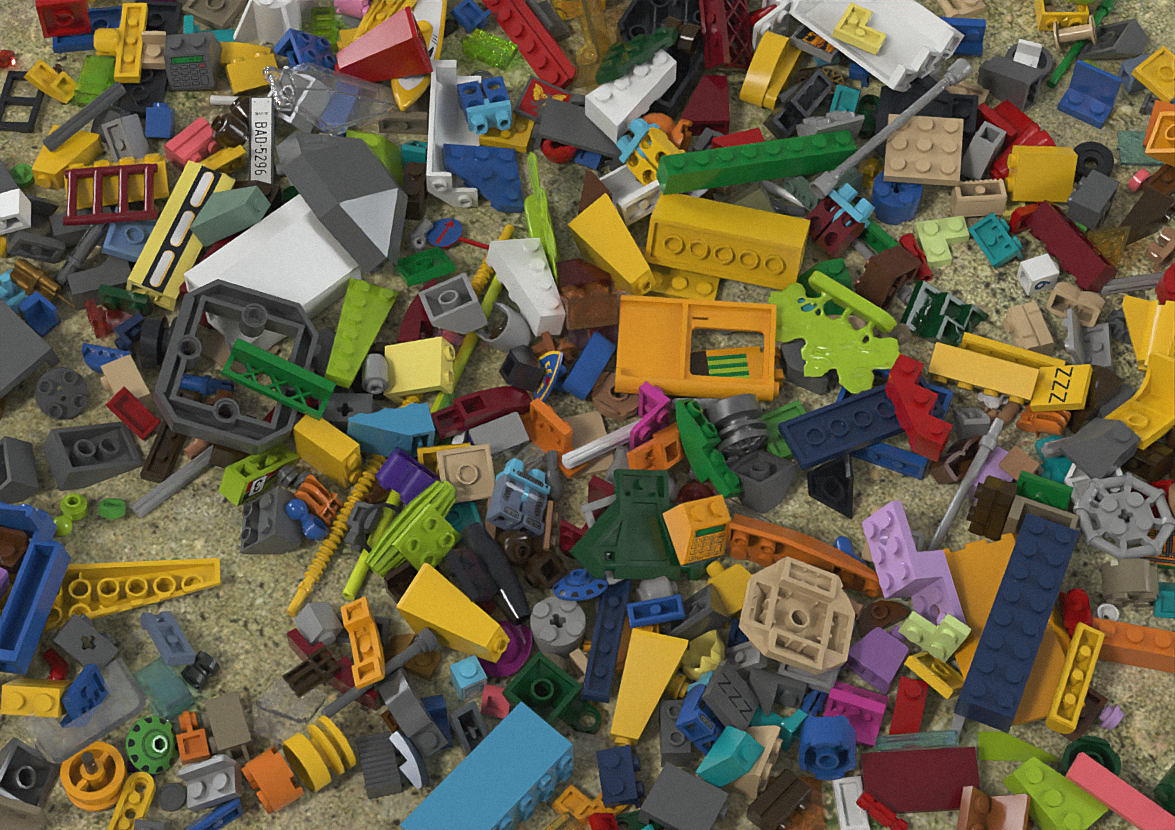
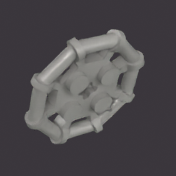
M1126 472L1125 475L1103 479L1093 478L1089 481V487L1078 504H1075L1073 507V513L1079 516L1078 520L1086 545H1092L1118 560L1159 556L1171 532L1175 530V519H1173L1166 501V492L1162 488L1157 489L1132 476L1130 472ZM1123 486L1122 492L1109 494L1106 491L1109 488ZM1131 487L1149 497L1146 500H1144L1143 496L1140 493L1130 492ZM1095 496L1101 500L1098 508L1090 507ZM1155 504L1161 518H1154L1151 507ZM1121 514L1128 515L1130 517L1129 523H1125L1124 519H1119L1118 517ZM1090 519H1095L1098 530L1093 529ZM1152 528L1160 530L1154 540L1147 536ZM1105 537L1106 539H1108L1109 537H1111L1119 546L1117 547L1102 538ZM1141 543L1142 545L1139 547L1127 549V545Z

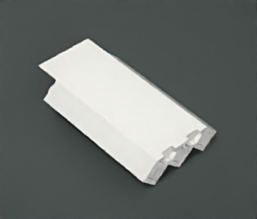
M789 0L791 1L789 14L896 91H907L911 87V84H909L917 77L922 79L935 69L933 65L940 59L946 61L950 58L965 36L915 0ZM851 2L873 11L871 19L866 26L886 34L885 41L876 55L832 37L834 28Z
M300 194L184 273L188 292L220 279L300 303L309 319L346 294L350 277L362 280L360 265L318 220ZM206 312L208 323L224 335L230 355L237 338L267 351L286 337L285 335L265 329L258 337H247L240 331L238 321ZM247 318L251 323H259L256 318Z

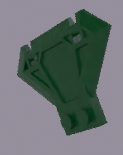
M614 470L616 499L569 551L594 579H604L606 570L612 571L613 579L651 580L666 576L669 580H680V572H687L688 581H697L706 572L708 565L717 559V557L680 565L663 517V513L675 507L669 500L668 471ZM605 553H610L611 559H605Z

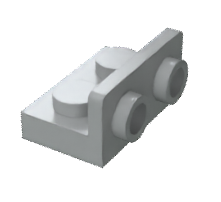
M215 755L210 760L201 763H191L187 768L178 770V777L187 781V809L193 812L242 796L241 764L227 755Z

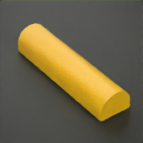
M1081 622L1076 625L1045 721L1049 729L1061 734H1070L1076 729L1105 637V633Z

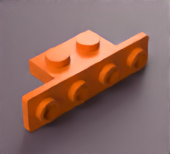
M539 398L530 402V411L519 415L530 439L529 442L546 458L547 451H558V469L569 479L587 468L588 461L571 469H566L561 461L562 456L575 449L572 447L573 430L571 425L559 418L553 408L542 402Z

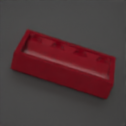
M975 747L861 753L859 769L863 792L868 791L875 797L874 800L876 802L879 800L896 814L960 810L963 787L974 786L980 790Z

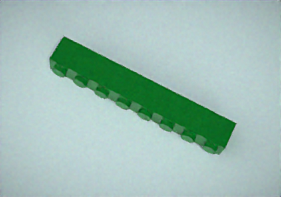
M849 130L666 155L660 158L656 177L663 195L820 173L835 170L857 151V147Z

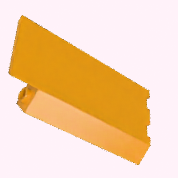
M1017 534L1001 535L1002 540L988 544L985 539L965 544V549L950 552L949 548L943 549L966 624L971 628L967 638L954 651L964 680L966 679L1015 546ZM1055 604L1012 726L1047 718L1071 643V639L1066 628H1064L1063 621Z

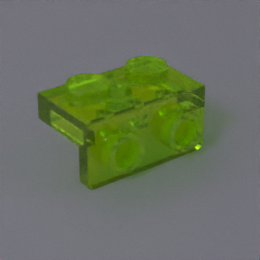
M477 28L470 37L464 36L462 38V52L464 55L503 71L506 70L518 52V45Z

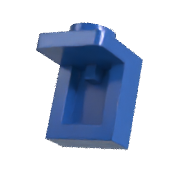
M463 0L451 11L453 17L469 34L476 28L478 31L483 29L489 23L487 18L492 13L490 9L483 12L473 0Z

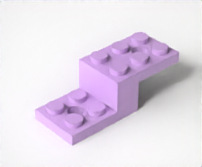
M901 500L891 501L862 522V526L884 598L911 597L915 612L935 626L942 621L947 613L967 625L944 551L917 552Z

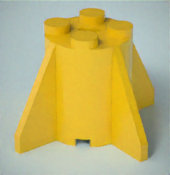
M1124 295L1122 308L1136 363L1138 364V371L1147 372L1148 355L1153 351L1175 359V301L1166 300L1165 305H1158V300L1148 301Z

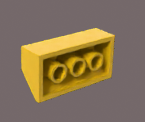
M158 153L147 154L141 159L123 157L119 159V162L109 163V160H99L94 162V165L84 166L83 163L69 165V168H67L157 163L158 170L154 173V199L169 197L170 183L165 155L159 156ZM144 174L129 175V202L144 200ZM64 175L65 190H66V200H67V184H68V179H66V178H65V175ZM119 176L103 177V206L118 204ZM93 177L78 178L77 209L91 208L93 203Z
M936 342L928 369V375L932 376V381L941 384H947V381L958 383L957 387L967 391H972L973 388L983 390V395L998 398L999 395H1005L1009 397V402L1018 405H1024V402L1030 403L1039 369Z

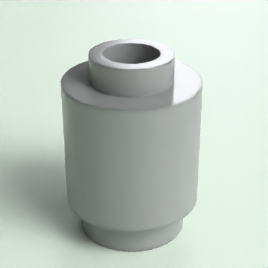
M380 354L367 355L361 365L362 388L371 394H379L388 388V363Z

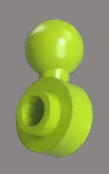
M73 493L66 495L61 500L60 510L62 515L53 519L57 526L54 535L58 537L69 535L73 528L72 521H79L87 515L88 504L83 495Z

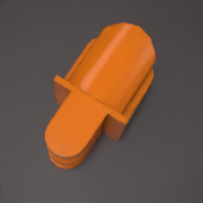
M1028 403L1025 407L1026 411L1021 414V420H1018L1016 423L1018 429L1035 433L1037 438L1040 433L1061 436L1071 419V413L1066 410L1032 412L1031 403Z
M310 474L305 478L304 483L300 485L299 491H296L294 496L306 503L309 514L318 517L329 528L331 519L337 517L336 512L343 508V504L336 498L337 493H329Z

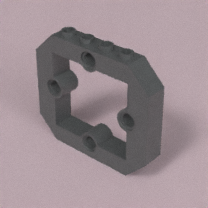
M220 279L185 294L153 396L155 404L171 431L253 455H257L289 439L293 427L300 421L301 416L296 415L297 410L280 402L276 403L271 423L241 415L239 405L230 398L219 399L215 402L214 406L179 397L177 394L185 369L195 367L200 359L202 345L195 335L203 311L238 321L240 331L247 337H258L265 329L295 338L289 362L314 373L315 368L310 367L312 359L317 360L321 345L316 344L319 333L301 304ZM247 318H256L259 323H251ZM189 349L194 354L185 355L181 352V350ZM289 385L280 387L284 396L292 397L297 395L295 389ZM222 411L228 412L231 418L224 419L218 413Z

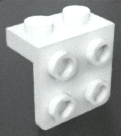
M763 0L762 8L772 4H776L777 7L755 23L752 39L753 55L767 30L786 37L791 1Z

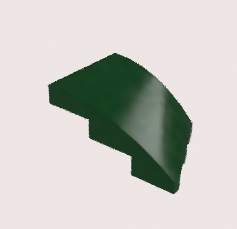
M918 280L900 323L906 324L912 334L926 341L957 347L962 343L964 332L973 333V329L980 322L986 321L989 315L973 304L963 303L949 292H940L926 281Z

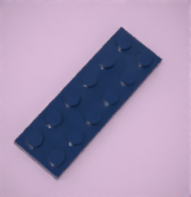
M921 374L918 385L932 391ZM886 384L779 423L778 430L802 471L906 432L905 429H902L894 412L895 407L885 392ZM937 399L932 416L940 419L944 417L945 411Z

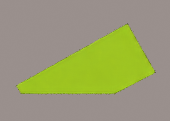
M977 731L979 760L1026 761L1034 756L1042 762H1058L1056 756L1005 732Z

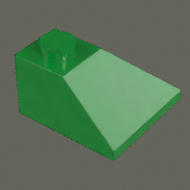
M843 257L818 262L800 275L797 283L802 284L805 288L807 298L821 297V294L812 289L808 283V279L814 271L827 275L852 291L850 275ZM830 300L825 303V315H842L845 309Z

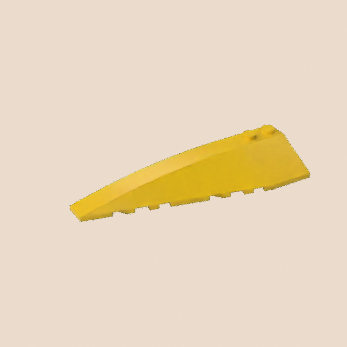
M220 558L69 564L43 632L60 628L72 614L80 616L83 613L88 618L95 619L221 585ZM18 572L16 575L8 573L10 588L0 600V617Z

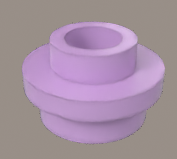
M1118 704L1112 707L1107 705L1098 716L1101 720L1099 723L1101 728L1106 727L1111 731L1120 722L1124 713L1120 710Z

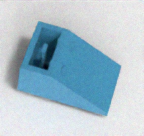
M411 403L396 409L385 408L370 414L358 413L348 418L347 436L359 443L361 451L389 457L395 447H398L414 459H418L417 448L433 446L435 428L427 403Z

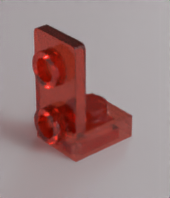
M93 298L83 302L96 339L114 333L113 329L132 316L127 312L119 310H103L102 306L97 308Z

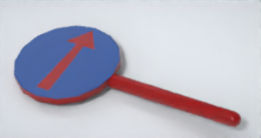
M444 218L434 222L433 228L426 234L429 244L433 247L438 246L441 249L450 247L458 241L489 250L490 246L462 237V225L459 221L452 218Z

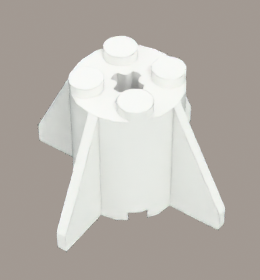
M249 0L233 38L235 42L240 43L259 39L264 44L269 42L275 46L289 28L302 31V22L323 15V10L316 0Z

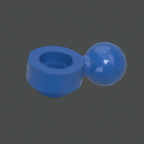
M292 499L286 505V513L289 518L302 522V532L307 538L312 541L315 539L322 541L329 534L327 526L318 517L307 512L308 508L303 500Z

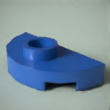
M83 343L82 354L86 365L92 371L103 374L102 365L129 354L133 359V354L129 351Z

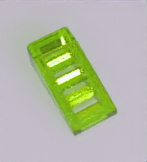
M332 6L311 8L312 35H327L318 37H324L329 43L331 42L332 52L336 55L335 8Z

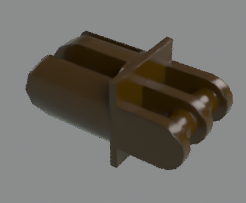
M321 647L311 655L307 653L305 661L282 676L284 681L289 683L288 686L291 690L295 691L298 699L321 683L326 686L327 681L341 672L342 667L334 663L335 658L327 654L328 649L326 647ZM326 668L329 669V670L326 671L325 673L322 672V671L325 670Z

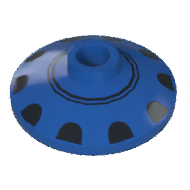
M576 569L553 585V593L562 600H587L603 593L608 587V581L605 576L604 579H594L586 570Z

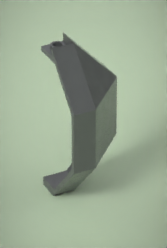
M294 131L275 147L282 170L318 220L367 274L371 273L373 275L381 271L389 261L397 266L408 196L375 151L364 140Z

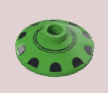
M158 716L144 717L133 724L126 737V753L136 769L148 774H158L172 766L179 752L176 738L177 732L172 724ZM157 739L160 744L159 749H156L155 747V741Z

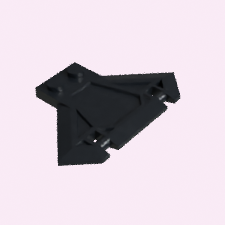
M926 75L922 79L917 77L909 83L911 87L905 92L893 90L889 86H881L875 135L888 125L889 114L900 115L938 82L930 75ZM945 89L914 116L964 119L962 138L973 139L976 130L979 95L950 94ZM887 139L874 149L884 160Z

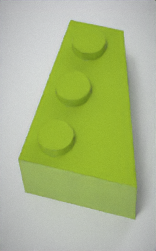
M1034 756L1023 762L1002 780L1003 784L1013 795L1028 794L1031 796L1029 815L1042 830H1086L1109 810L1108 807Z

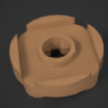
M610 371L601 374L593 386L592 405L602 415L614 418L618 422H623L638 412L639 395L623 393L621 398L613 397L612 392L615 393L616 373L610 374Z

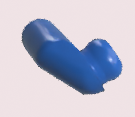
M845 536L836 538L834 542L835 548L865 564L854 553L853 545L849 538Z

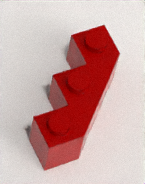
M899 354L889 372L885 392L895 407L894 412L902 429L906 431L909 438L908 443L912 451L938 462L948 443L953 425L932 416L938 394L918 385L924 364Z

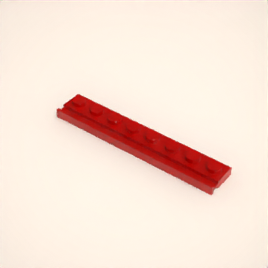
M482 0L539 79L565 90L573 82L572 79L576 75L579 76L581 74L526 0Z

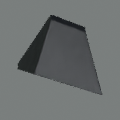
M846 453L808 472L807 483L810 497L852 520L854 475L852 456Z

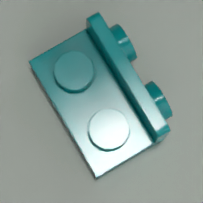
M992 212L968 228L995 270L1015 256L1019 260L1024 258L1019 251L1023 246L1016 236L1011 238L1008 235L1007 231L1010 230V227L1003 217L997 219Z

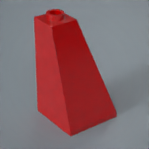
M410 6L403 8L336 53L338 64L334 65L338 77L344 78L347 86L433 72L426 41Z

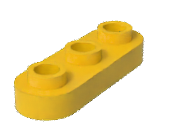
M135 772L127 778L107 830H133L135 819L147 815L156 791L154 780L150 774ZM139 787H146L144 792H136ZM129 813H136L134 818H126Z

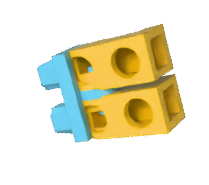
M642 118L633 119L628 126L635 135L633 139L629 135H623L616 143V146L622 152L619 160L623 164L626 163L629 170L643 186L657 180L656 173L661 156L686 153L684 150H679L656 123L648 124Z

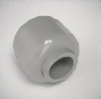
M666 576L642 580L639 588L636 589L638 602L678 595L675 582L670 583Z

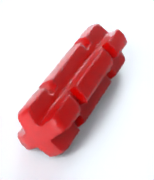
M864 791L858 797L856 804L864 811L867 809L868 814L885 828L889 826L890 830L908 829L909 825L901 817L899 819L896 818V813L879 800L876 802L874 800L875 797L868 791Z

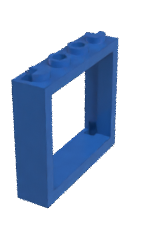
M873 369L874 380L872 386L878 387L886 384L891 369ZM927 383L932 392L938 394L937 399L945 411L944 417L940 418V420L944 421L951 404L953 391L944 389L942 386ZM842 386L836 402L850 397L851 393ZM877 442L849 453L854 458L918 480H922L929 459L922 455L920 456L882 442Z

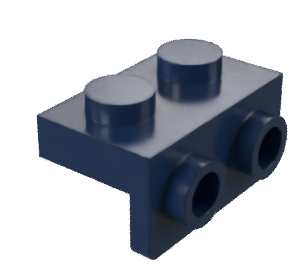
M630 745L596 751L605 809L634 803L636 809L641 808V798L645 797L643 781H638L637 771H641L639 755L633 754Z

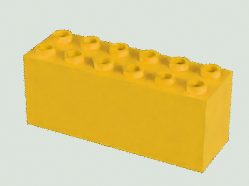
M661 192L650 218L645 260L652 264L784 290L789 284L798 281L803 265L811 220L679 193L663 195Z

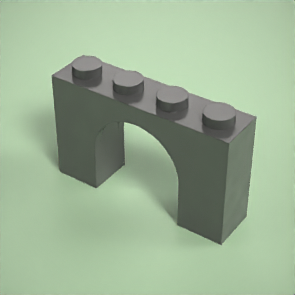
M110 205L103 206V213H114L111 211ZM92 207L77 210V215L92 214ZM66 213L49 216L53 238L65 241L66 249L76 247L91 226H63L62 220L63 217H66ZM109 228L103 234L97 246L103 247ZM110 255L108 260L99 267L68 274V286L75 310L101 304L97 294L101 284L126 290L127 280L132 272L129 265H132V261Z

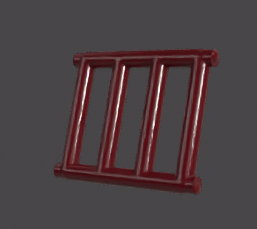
M157 163L65 170L64 175L68 179L67 212L66 217H63L62 220L63 226L158 219L157 211L154 210V173L158 170ZM144 174V211L128 212L129 175ZM119 176L117 213H103V177ZM93 177L92 214L77 215L78 178Z

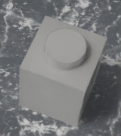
M329 602L307 603L294 619L300 633L310 646H314L320 641L325 647L331 645L343 629Z

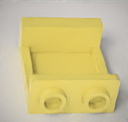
M442 336L385 346V361L388 363V388L383 391V395L396 404L402 403L405 400V395L441 390L446 395L452 394V385L455 382L453 373L454 347Z

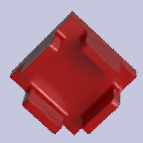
M35 0L44 38L92 33L88 0Z

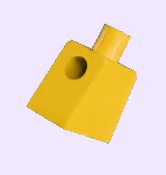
M717 560L706 568V572L711 577L707 581L706 586L710 583L715 586L731 617L729 621L722 625L724 630L731 627L732 618L740 619L748 580L752 574L741 564H735L725 569Z

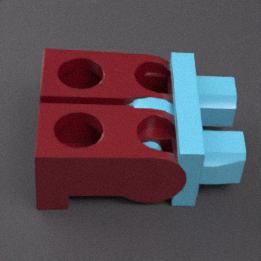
M848 183L844 184L837 192L833 189L805 218L811 220L808 235L834 259L842 258L845 255L843 253L845 249L861 234L864 227L867 228L871 223L867 218L875 209L864 197L853 207L850 202L858 195V192Z

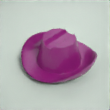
M509 620L497 621L510 639L505 652L502 653L497 663L477 657L484 672L490 676L504 677L515 673L522 667L531 652L532 635L529 628L525 624L513 626Z

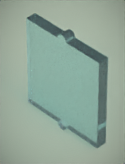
M1146 131L1117 132L1118 145L1116 150L1119 151L1120 165L1162 167L1164 163L1144 153L1146 148L1142 147Z

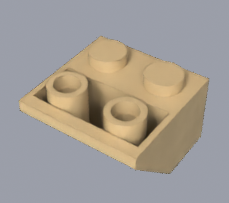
M776 725L747 727L745 732L765 749L749 773L724 785V788L754 800L758 797L760 791L763 792L767 788L771 777L769 776L771 769L776 767L781 754L780 748L783 743V739L779 738L781 727Z

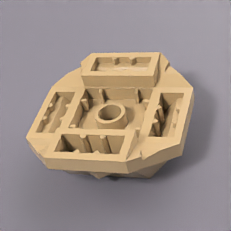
M787 556L749 578L739 628L748 637L752 647L759 650L764 656L780 661L784 665H790L819 675L843 666L847 661L855 612L849 598L842 589L843 585L838 575Z

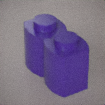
M395 447L375 475L379 479L378 484L387 491L394 490L401 495V501L406 505L440 479L433 471L417 462L412 456L398 447Z

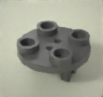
M65 367L52 368L42 374L36 383L34 392L36 403L41 411L52 419L63 420L72 418L79 414L87 405V384L83 377L73 369ZM59 386L62 387V390L60 391L57 390ZM62 396H65L66 399H65V400H61V397H62Z

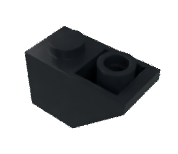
M527 345L510 349L499 370V373L508 385L533 393L537 385L541 383L545 369Z

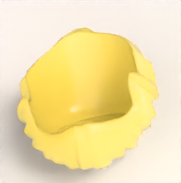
M708 631L690 641V648L686 650L681 667L684 675H687L691 680H699L703 673L715 672L719 662L725 659V645L721 641L718 631Z

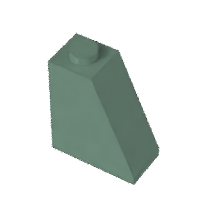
M258 186L214 192L189 228L203 246H208L259 223L271 204Z

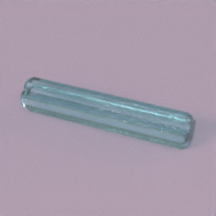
M957 730L885 735L875 738V747L878 752L959 745V733Z

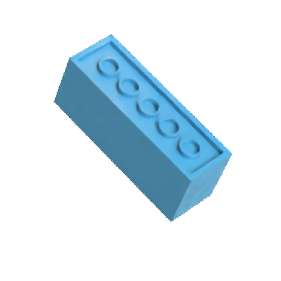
M520 702L400 824L401 830H515L521 821L525 823L532 817L535 812L534 808L541 801L545 802L552 796L555 790L554 787L561 780L564 782L571 776L574 771L573 744L523 702Z

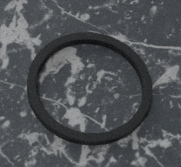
M389 503L375 504L362 515L358 534L362 546L368 553L372 549L364 537V524L367 517L372 511L381 507L393 509L400 514L402 510L397 506Z

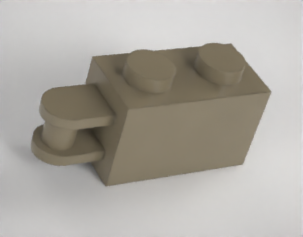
M237 691L204 701L206 712L201 713L205 729L211 728L213 736L208 738L212 753L224 754L231 759L242 757L235 760L241 764L242 769L245 767L244 764L250 761L248 754L255 751Z

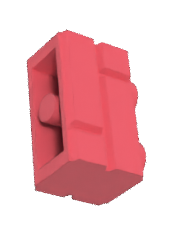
M200 116L166 143L164 149L168 161L183 172L188 160L199 163L210 154L217 153L221 145L212 138L213 129H211V124Z

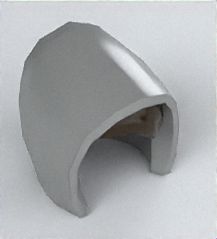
M493 302V307L505 313L504 320L499 327L491 330L490 334H486L479 328L476 330L478 336L488 345L503 353H509L510 349L521 345L529 347L532 340V331L525 319L509 306Z

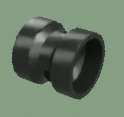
M199 651L195 657L194 664L187 665L182 670L181 675L188 684L202 691L208 684L210 676H215L221 668L210 655Z

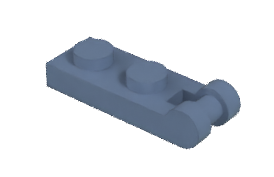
M170 611L160 612L159 615H153L151 612L141 614V627L144 630L147 629L167 666L194 664L196 654Z

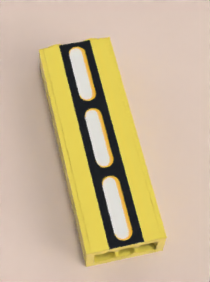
M188 160L128 277L126 290L149 295L151 303L174 312L181 298L179 287L185 281L184 273L198 264L206 248L189 227L212 193L233 190L235 179L225 173L209 169L201 163Z

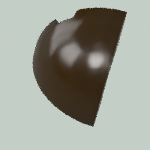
M1091 365L1093 372L1084 409L1066 410L1071 413V419L1067 426L1074 435L1093 419L1097 418L1100 407L1120 393L1124 381L1115 373L1102 366Z

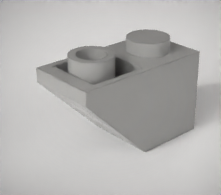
M984 121L973 137L961 161L960 173L974 181H980L1001 152L1007 132Z

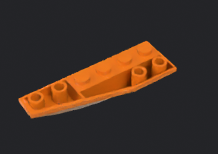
M735 514L730 522L726 554L731 555L735 559H745L756 562L760 566L768 567L788 556L838 575L844 590L852 589L863 592L869 597L884 598L877 573L831 545L790 528L740 514Z

